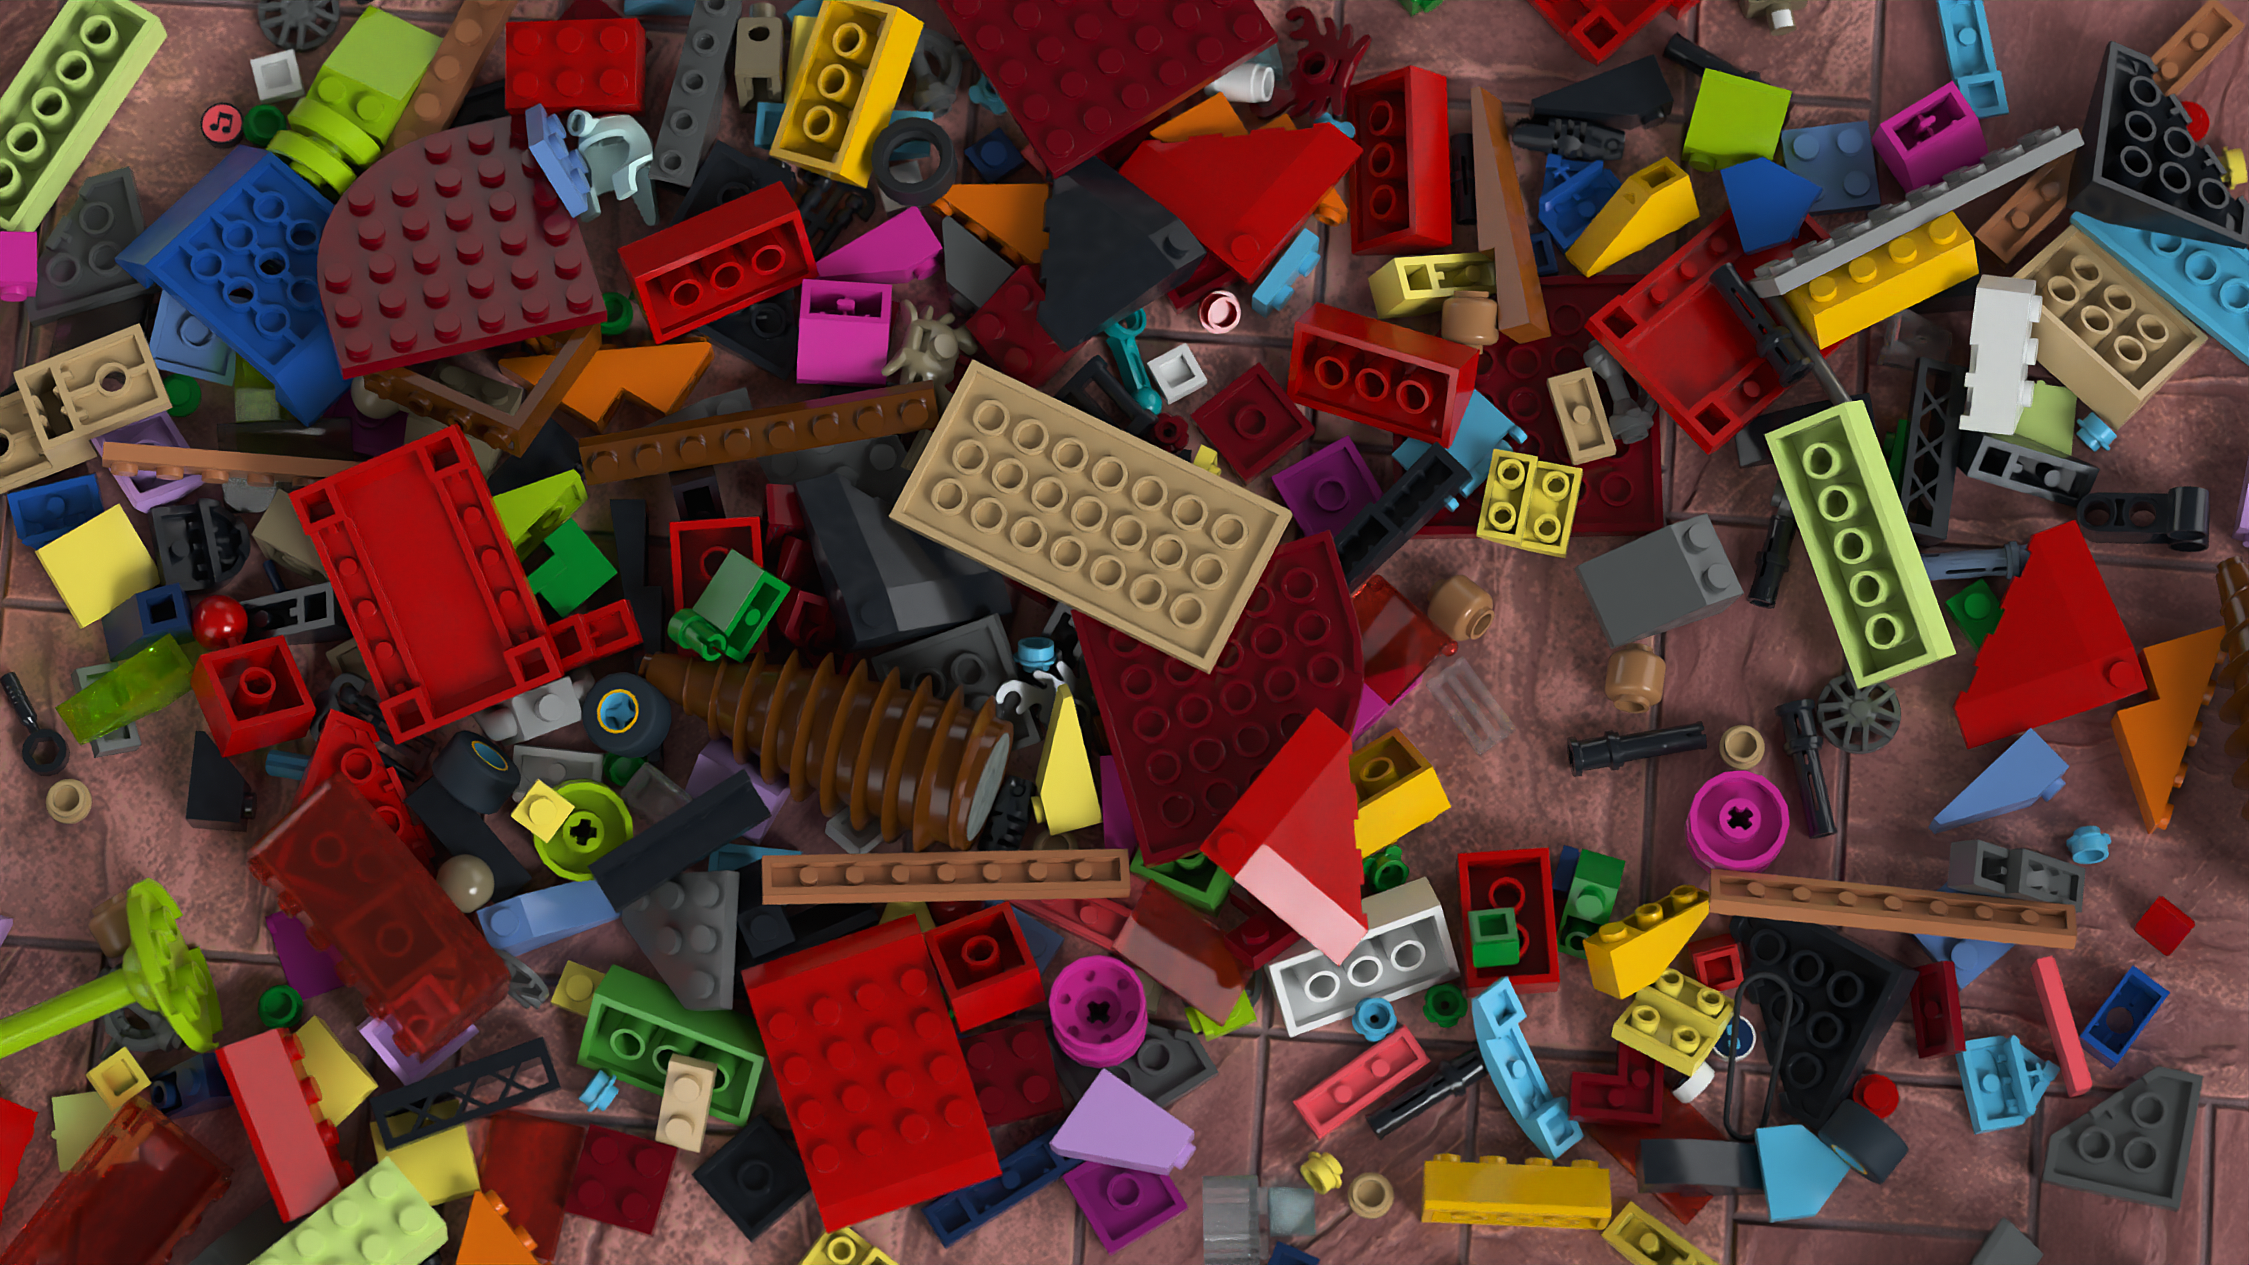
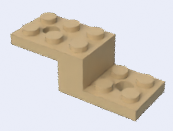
M140 324L133 325L13 372L19 391L0 398V437L9 440L8 450L0 456V494L98 457L91 439L173 408ZM112 372L123 373L126 376V380L121 389L110 392L102 388V382L106 375Z

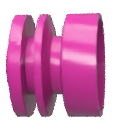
M1096 955L1080 958L1062 970L1052 985L1049 1006L1055 1040L1065 1055L1080 1065L1098 1069L1119 1065L1133 1056L1144 1041L1148 1024L1143 984L1133 969L1116 958ZM1095 1012L1101 1016L1107 1012L1108 1022L1104 1024L1102 1021L1097 1020L1092 1024L1091 1014Z

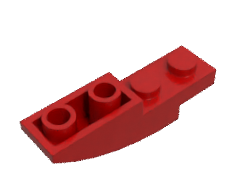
M627 599L619 600L584 615L578 613L548 625L559 651L564 674L644 642L632 607Z

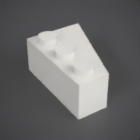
M1982 274L1976 288L1970 344H1972L1969 373H1966L1964 387H1968L1966 409L1963 415L1960 416L1959 429L2013 435L2024 407L2031 408L2034 395V381L2027 380L2028 365L2036 364L2038 353V339L2031 338L2032 322L2039 323L2043 299L2042 296L2035 295L2036 280Z

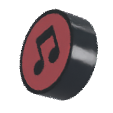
M214 104L206 109L201 117V131L206 141L215 148H232L238 145L245 136L243 131L244 117L240 110L232 104Z

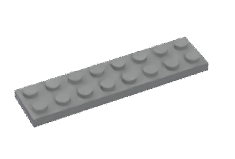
M2059 125L2044 131L2038 129L2017 139L2018 145L2006 150L2004 147L1996 149L1980 157L1981 163L1970 168L1963 166L1942 176L1944 182L1931 187L1929 184L1907 193L1905 201L1895 205L1889 203L1872 210L1867 214L1869 217L1867 220L1857 224L1850 222L1830 232L1831 238L1818 243L1816 240L1794 249L1792 251L1794 257L1780 262L1776 259L1754 269L1756 277L1745 283L1757 298L1782 295L2084 145L2078 128L2061 131Z

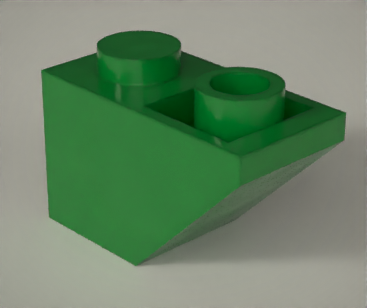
M1582 848L1557 933L1558 952L1587 960L1583 940L1599 932L1603 925L1609 923L1626 861Z

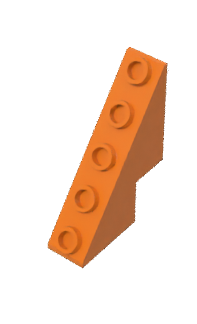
M1221 91L1150 131V140L1160 139L1161 143L1188 141V136L1223 133V137L1248 135L1249 133ZM1287 113L1259 128L1285 126V131L1297 130ZM1333 188L1313 212L1315 214L1314 217L1318 221L1333 227L1347 223L1348 209L1335 188Z
M953 184L947 194L934 203L928 204L942 218L948 215L964 225V229L983 244L987 241L999 249L998 255L1015 269H1019L1022 265L1040 263L1042 251L1048 249L1049 233L1042 231L1044 203L1049 199L1048 184Z
M703 337L684 338L680 341V344L663 345L662 343L656 345L653 340L642 341L636 344V348L618 349V346L612 344H602L557 406V409L600 435L625 399L660 420L681 410L715 359L712 344L708 343L707 339ZM562 348L549 350L547 352L548 355L530 356L527 352H510L504 354L503 359H499L497 363L503 376L531 392Z
M2225 625L2143 648L2137 658L2148 687L2146 691L2150 702L2117 711L2110 721L2148 834L2153 833L2156 828L2166 830L2172 816L2174 805L2167 801L2172 787L2180 789L2185 778L2189 763L2183 762L2182 758L2186 746L2194 747L2199 737L2203 722L2196 720L2200 706L2201 704L2208 706L2214 694L2217 681L2210 679L2215 663L2222 665L2227 653L2220 649V642L2226 633Z
M493 1189L489 1190L486 1194L475 1191L456 1265H542V1263L532 1252L538 1245L521 1224L513 1229L503 1216L509 1209ZM549 1260L544 1265H553V1263Z

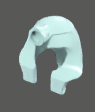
M574 110L569 115L567 128L571 135L579 137L577 150L588 167L589 172L584 175L591 191L586 193L588 210L580 214L582 222H590L601 215L598 196L615 191L618 200H624L629 196L634 198V203L637 205L640 215L644 217L643 220L648 226L658 225L660 215L657 206L658 200L656 199L655 179L648 178L654 155V145L647 131L632 116L627 114L607 113L598 117H591L587 111Z

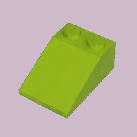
M369 5L322 65L305 98L314 100L348 119L372 138L382 152L440 47L443 38Z
M1705 68L1681 160L1688 161L1691 167L1705 172H1712L1714 169L1722 170L1761 157L1772 161L1792 91Z
M574 469L493 497L521 565L540 547L545 538L565 523L589 499L582 479Z

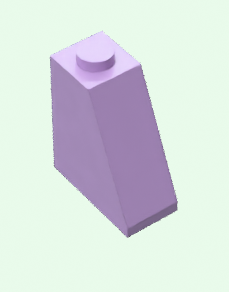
M1104 1068L1050 1142L1051 1150L1059 1156L1167 1176L1174 1166L1182 1170L1196 1150V1147L1191 1144L1194 1139V1131Z

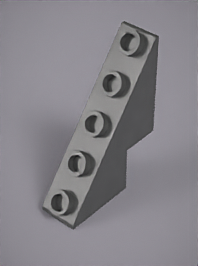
M696 0L648 178L689 187L692 186L720 130L723 91L735 69L738 19L741 18L743 0Z

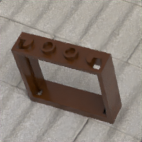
M601 323L544 335L565 345L514 416L404 367L363 375L364 388L378 394L380 399H389L407 407L411 412L420 417L427 416L448 427L457 423L464 434L486 442L495 450L499 448L521 458L602 345Z

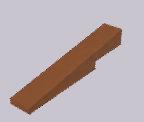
M1481 86L1470 88L1478 248L1480 253L1495 262L1499 331L1519 344L1550 337L1551 332L1502 103L1500 99Z

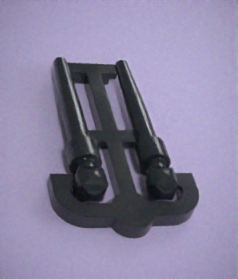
M808 170L802 180L806 184H814L812 189L808 188L800 198L802 202L798 208L802 220L805 218L811 222L806 230L809 243L820 229L826 232L812 251L816 263L829 249L842 229H847L854 219L852 216L854 213H857L859 218L867 223L875 211L876 201L874 194L867 187L862 188L836 180L838 187L816 215L810 210L811 208H816L822 199L821 194L829 190L832 182L830 178ZM850 194L845 200L846 206L844 209L839 208L832 218L833 223L827 222L826 220L844 195ZM861 197H863L867 202L865 207H863V200Z
M345 672L333 680L328 690H323L317 694L314 700L317 710L309 727L310 734L315 741H317L321 731V722L330 708L374 725L380 741L415 761L411 770L378 750L386 768L394 766V769L402 777L412 782L416 780L430 757L436 742L422 734L412 738L424 745L421 752L405 742L396 745L392 735L379 727L381 722L387 723L379 705H377L378 701L366 694L364 697L360 695V691L368 682L367 679L353 672ZM344 683H352L353 686L348 685L343 688L340 693V699L348 705L355 704L357 706L356 710L366 716H374L371 722L339 703L337 694Z

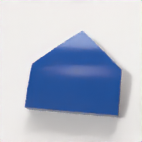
M1548 153L1543 188L1539 199L1538 222L1545 231H1549L1551 240L1564 256L1622 184L1610 169L1604 168L1602 160L1588 163L1562 159V155Z
M1764 157L1720 170L1743 250L1747 256L1788 243L1792 237L1797 239L1800 234L1799 229L1814 201L1817 202L1823 191L1816 184Z
M96 472L7 493L17 537L22 540L21 543L35 550L42 548L105 511Z

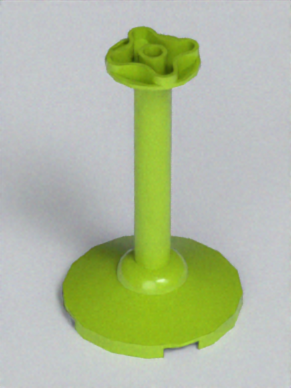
M148 877L134 883L127 890L126 909L131 946L123 955L122 968L0 1019V1059L134 1002H138L149 1011H160L189 1048L203 1054L218 1047L219 1042L213 1043V1034L223 1030V1018L211 973L200 946L188 949L175 919L183 916V913L175 900L160 883Z

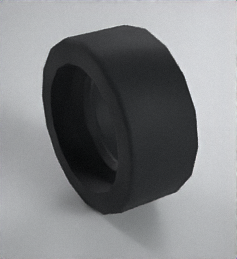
M909 117L897 120L883 129L873 143L871 163L878 186L888 198L901 205L919 207L934 203L947 194L956 179L958 163L951 138L942 126L929 119ZM916 140L933 144L939 151L940 164L932 176L924 181L905 183L896 180L890 173L889 158L898 147L904 143Z

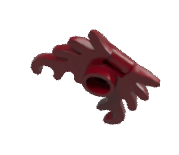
M1303 6L1291 8L1286 12L1285 18L1290 22L1304 19V23L1300 29L1292 30L1289 37L1293 41H1306L1309 44L1297 52L1298 63L1296 68L1288 74V79L1292 82L1291 88L1284 90L1274 86L1272 103L1266 108H1261L1258 103L1250 102V111L1260 120H1271L1290 108L1287 114L1293 120L1308 113L1311 119L1316 120L1326 113L1331 104L1333 113L1340 117L1343 115L1345 98L1356 69L1370 46L1372 38L1369 34L1364 35L1354 43L1353 28L1350 24H1346L1343 27L1341 37L1339 38V30L1331 17L1324 18L1323 23L1326 28V34L1322 35L1317 19L1309 8Z

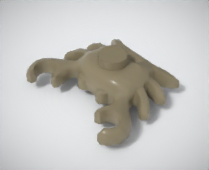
M908 299L901 301L903 330L906 331L902 346L890 362L883 367L881 373L883 376H889L901 368L900 385L933 380L941 419L954 395L946 389L945 384H948L954 378L953 370L956 360L959 358L958 347L971 356L977 352L978 346L971 338L972 333L965 324L954 330L947 326L955 320L952 313L943 314L934 321L932 319L934 308L931 305H927L917 317L916 308Z

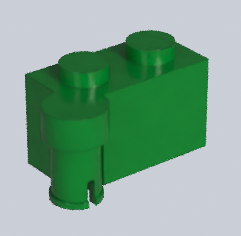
M731 549L694 608L681 609L671 618L668 624V635L681 647L686 649L692 648L698 652L705 660L713 661L722 655L713 649V646H715L726 655L742 663L791 587L757 563Z

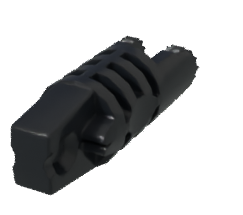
M1549 116V119L1533 117L1528 119V117H1522L1517 119V122H1514V126H1512V142H1514V146L1517 145L1518 148L1523 150L1527 148L1530 151L1545 152V156H1548L1549 153L1562 155V158L1585 161L1622 160L1625 131L1591 121Z
M1008 776L993 804L991 814L983 829L981 839L977 845L979 851H1018L1020 849L1031 818L1033 808L1031 797H1035L1037 789L1033 782L1017 776Z

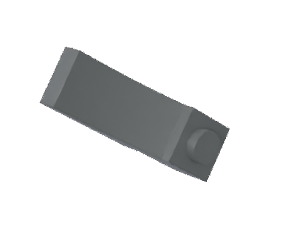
M1978 839L1951 842L1947 887L1979 896L2075 905V912L2082 913L2086 868L2024 848L2009 850Z

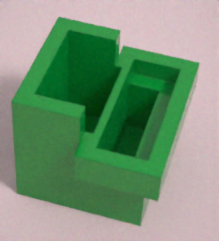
M571 517L540 544L550 559L527 577L534 595L537 596L557 621L563 620L618 573Z

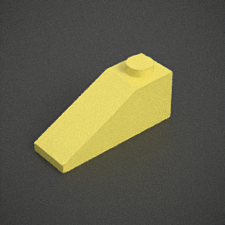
M1480 252L1393 258L1368 277L1379 319L1413 317L1441 311L1443 302L1448 298L1454 297V291L1489 292V296L1497 293L1495 262Z
M1067 683L1059 685L1035 779L1039 795L1031 797L1037 824L1046 822L1051 836L1103 822L1073 697Z
M1632 1201L1626 1205L1601 1234L1604 1240L1634 1265H1720Z

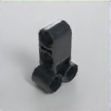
M2181 486L2170 489L2168 494L2095 492L2083 497L2077 506L2078 526L2083 537L2091 542L2168 544L2169 549L2180 552H2200L2209 548V491L2204 488ZM2098 509L2107 512L2110 516L2106 523L2099 526L2091 525L2085 520L2088 513ZM2143 510L2151 512L2155 516V520L2150 525L2141 527L2132 523L2131 517L2136 512Z

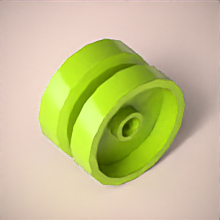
M300 98L288 115V121L293 131H277L266 150L276 155L321 195L338 203L344 192L357 179L353 171L365 172L376 162L381 154L379 146L363 130L334 110L308 98Z
M589 778L567 779L551 788L572 803L575 808L548 843L532 832L533 843L543 863L558 876L577 882L595 880L588 865L633 838L632 817L621 797L605 783ZM580 820L587 821L590 826L589 833L583 837L577 836L573 832V826H579Z

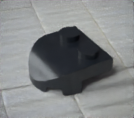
M198 498L194 504L151 508L147 513L161 587L179 582L187 596L218 591L236 577L249 557L251 540L244 520L239 515L235 517L229 510L222 507L221 502L218 500Z

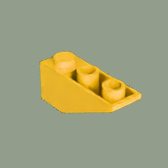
M1666 156L1629 176L1565 253L1566 259L1589 278L1596 273L1605 271L1609 266L1623 258L1643 250L1647 245L1665 235L1680 230L1687 223L1700 217L1689 175Z
M1690 884L1678 886L1671 890L1670 895L1654 903L1639 906L1632 915L1618 922L1605 924L1599 929V932L1584 939L1583 944L1594 989L1622 1000L1656 982L1709 914L1708 892Z

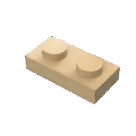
M1591 367L1548 378L1547 387L1572 466L1615 455V443Z
M673 1053L668 1066L655 1138L656 1142L700 1152L703 1146L718 1064Z

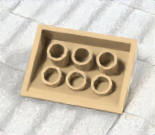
M2073 224L2011 277L2036 280L2035 295L2042 296L2043 298L2039 323L2032 322L2031 338L2038 339L2036 360L2115 431L2135 415L2209 338L2172 304Z

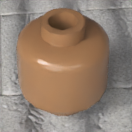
M1454 291V297L1446 299L1442 304V339L1480 349L1479 354H1483V346L1493 345L1499 339L1497 301L1489 299V292Z
M1454 575L1447 580L1440 579L1428 592V619L1456 641H1465L1469 638L1474 640L1481 637L1494 619L1491 595L1465 575Z
M1640 643L1628 644L1626 649L1613 653L1608 660L1605 694L1614 702V707L1628 713H1644L1649 710V707L1660 702L1666 673L1664 660L1653 653L1652 647Z
M122 891L93 908L91 912L94 917L91 918L88 924L89 930L105 956L111 959L122 956L131 946L126 909L127 897H125Z

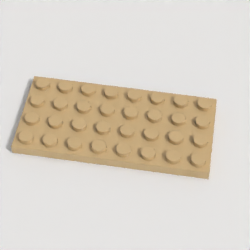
M972 359L893 507L889 518L934 542L1210 674L1292 517V512Z

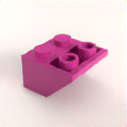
M1953 81L1881 123L1871 139V143L1906 194L1924 185L1929 184L1931 187L1944 182L1942 176L1963 166L1970 168L1981 163L1980 157L1989 153L1978 118Z
M803 279L799 317L797 383L868 388L886 387L887 376H883L881 370L888 364L892 285Z

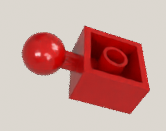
M212 595L200 601L191 615L192 635L202 647L214 652L199 655L190 684L222 758L306 737L316 708L284 635L243 644L242 641L248 630V616L243 606L234 598L226 595Z
M986 900L928 901L930 915L939 927L923 932V936L936 976L960 1032L1047 1000L1037 964L1009 901L985 909Z

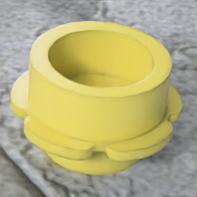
M2227 146L2223 147L2222 156L2217 158L2227 173L2221 177V181L2223 183L2227 182L2228 187L2233 190L2235 185L2247 183L2248 181L2246 163L2241 148L2228 150Z
M1315 1151L1308 1154L1309 1160L1300 1167L1302 1176L1309 1186L1323 1195L1330 1189L1339 1188L1342 1184L1340 1175L1343 1172L1339 1162L1327 1152H1324L1322 1155Z

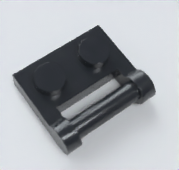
M1100 355L1091 358L1053 396V398L1122 430L1085 390L1094 381L1132 422L1124 430L1125 432L1140 438L1149 432L1159 420L1150 409L1144 410L1107 370L1108 364Z

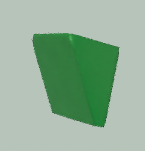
M1514 908L1469 911L1468 922L1474 966L1479 968L1518 963L1519 938Z

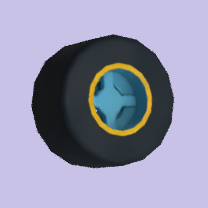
M627 672L613 673L597 681L587 693L582 708L583 726L589 739L601 749L629 759L643 757L656 750L667 737L672 721L671 705L667 697L646 679Z
M466 730L455 733L432 765L435 778L453 798L464 806L487 815L498 812L518 787L521 780L517 766L505 752L488 739Z
M1848 1099L1841 1103L1818 1132L1821 1141L1842 1158L1851 1169L1876 1184L1884 1183L1909 1151L1903 1139L1890 1126L1862 1105Z

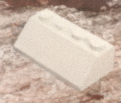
M1426 877L1361 899L1362 914L1367 913L1369 931L1340 966L1335 964L1306 938H1302L1263 965L1290 1037L1355 1015V1007L1362 999L1383 998L1391 1002L1461 977L1441 904Z

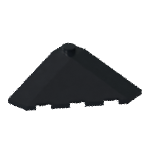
M2110 41L2106 45L2081 133L2084 145L2077 148L2071 168L2066 207L2108 224L2240 249L2246 248L2249 243L2248 202L2243 195L2236 200L2231 196L2221 181V177L2227 171L2209 144L2201 149L2196 144L2186 128L2193 120L2176 95L2171 94L2167 98L2163 95L2153 80L2152 76L2159 70L2150 56Z
M717 140L668 228L759 190L756 181L761 180V175L757 162ZM793 289L785 290L688 332L697 337L706 338L710 344L786 381L798 357L799 327H797L790 301L795 300ZM631 290L628 299L638 304Z
M1097 156L1090 157L1055 180L1047 170L1046 181L1052 182L1053 187L1052 199H1047L1044 203L1042 231L1049 233L1048 249H1044L1041 253L1039 283L1046 284L1045 301H1040L1037 305L1036 320L1059 348L1066 353L1189 281L1208 251L1180 218Z
M836 472L794 482L793 488L844 655L948 630L998 612L999 617L1013 612L1001 573L891 520L889 515L894 506L877 496L873 499L851 486L852 481Z
M1734 915L1729 929L1735 942L1741 943L1748 964V969L1742 970L1744 979L1758 971H1770L1780 975L1788 983L1792 992L1793 1007L1779 1067L1780 1077L1785 1092L1778 1094L1782 1110L1820 1131L1836 1109L1847 1098L1901 1012L1920 972L1830 925ZM1758 978L1748 984L1747 990L1751 1004L1760 1005L1767 1029L1760 1032L1769 1065L1773 1066L1786 1007V994L1782 986L1776 981L1769 978Z

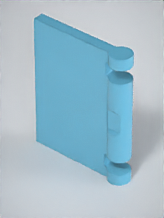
M1475 388L1453 444L1449 449H1446L1473 477V480L1459 492L1465 498L1488 478L1493 449L1514 452L1512 447L1502 439L1507 433L1519 444H1522L1528 438L1520 427L1511 422ZM1408 438L1392 454V458L1408 470L1433 444ZM1453 498L1445 507L1453 512L1459 506V503Z

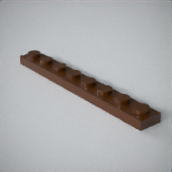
M926 380L580 438L579 451L587 485L590 486L936 428L940 421L933 380Z

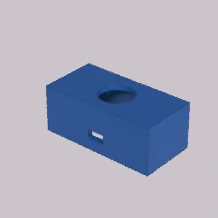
M2132 965L2080 1034L2079 1040L2082 1049L2112 1070L2170 992ZM2121 1007L2130 1012L2133 1018V1025L2128 1032L2115 1033L2108 1027L2106 1017L2111 1009Z

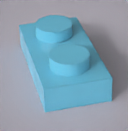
M1306 228L1303 229L1252 295V309L1267 318L1274 308L1278 311L1284 308L1294 293V289L1291 288L1292 284L1300 274L1307 277L1321 257L1317 253L1319 248L1318 236Z

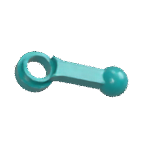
M1141 308L1124 318L1127 328L1122 327L1117 322L1105 329V332L1110 336L1106 339V342L1113 352L1126 391L1144 410L1150 409L1157 416L1162 410V400L1157 391L1151 387L1135 342V337L1146 327V314L1144 309Z

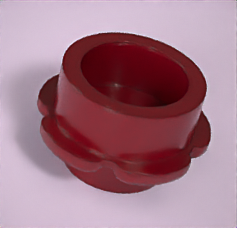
M1169 412L1159 413L1157 415L1158 422L1146 433L1147 442L1171 454L1181 451L1187 446L1189 441V435L1187 434L1189 429L1188 423L1180 415L1172 416ZM1171 430L1172 435L1170 437H1166L1164 435V431Z

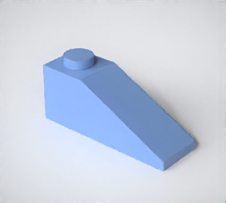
M2030 728L1932 820L1928 828L1934 834L2030 807L2040 797L2048 802L2065 786L2066 783L2061 777L2069 766Z
M596 880L574 881L522 894L476 912L488 945L516 957L621 918L623 910L616 914Z

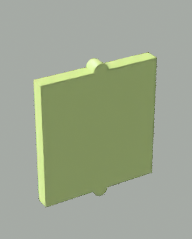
M2039 380L2037 384L2034 383L2031 408L2024 407L2014 433L2071 456L2077 396L2067 387L2046 385L2045 381Z
M97 1091L52 1097L55 1130L52 1131L51 1136L57 1143L60 1172L140 1161L137 1128L140 1127L141 1122L135 1117L133 1097L112 1112Z

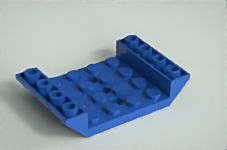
M239 144L115 257V262L146 289L157 283L275 385L276 401L306 427L309 428L351 389L353 378L343 380L322 310L317 280L319 244L324 227L335 206L271 151ZM302 230L310 231L316 236V240L308 246H299L291 238L296 232ZM276 259L281 261L285 268L279 274L268 275L262 272L260 266L267 260ZM238 288H245L253 293V298L245 304H236L228 296L233 290Z

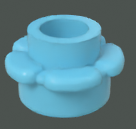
M2091 412L2083 421L2080 418L2077 420L2081 429L2076 435L2093 452H2096L2100 447L2106 451L2111 449L2108 445L2117 435L2098 416Z
M1027 637L1018 641V652L1014 653L1013 659L1015 662L1020 663L1022 669L1026 672L1032 673L1035 669L1046 672L1049 670V665L1057 661L1058 654L1054 651V642L1051 639Z
M2084 826L2073 832V836L2067 840L2066 846L2072 852L2074 862L2094 864L2105 860L2109 856L2108 844L2111 843V837L2107 833L2101 834L2099 827Z
M1365 998L1356 1005V1014L1352 1017V1025L1358 1034H1364L1367 1040L1373 1042L1381 1041L1385 1038L1386 1034H1391L1396 1028L1397 1018L1392 1005L1383 998ZM1372 1015L1378 1017L1377 1023H1372L1370 1021V1017Z
M598 1070L578 1097L580 1101L588 1106V1112H592L596 1107L604 1111L619 1091L613 1085L616 1075L613 1074L610 1077L603 1071Z

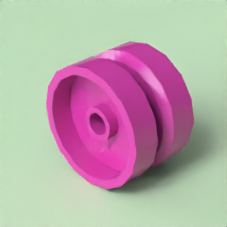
M1745 770L1723 772L1708 780L1695 795L1684 826L1686 846L1694 861L1709 874L1711 868L1761 873L1776 859L1785 842L1790 825L1788 805L1779 789L1765 777ZM1733 821L1739 822L1743 828L1738 826L1732 829L1729 823Z

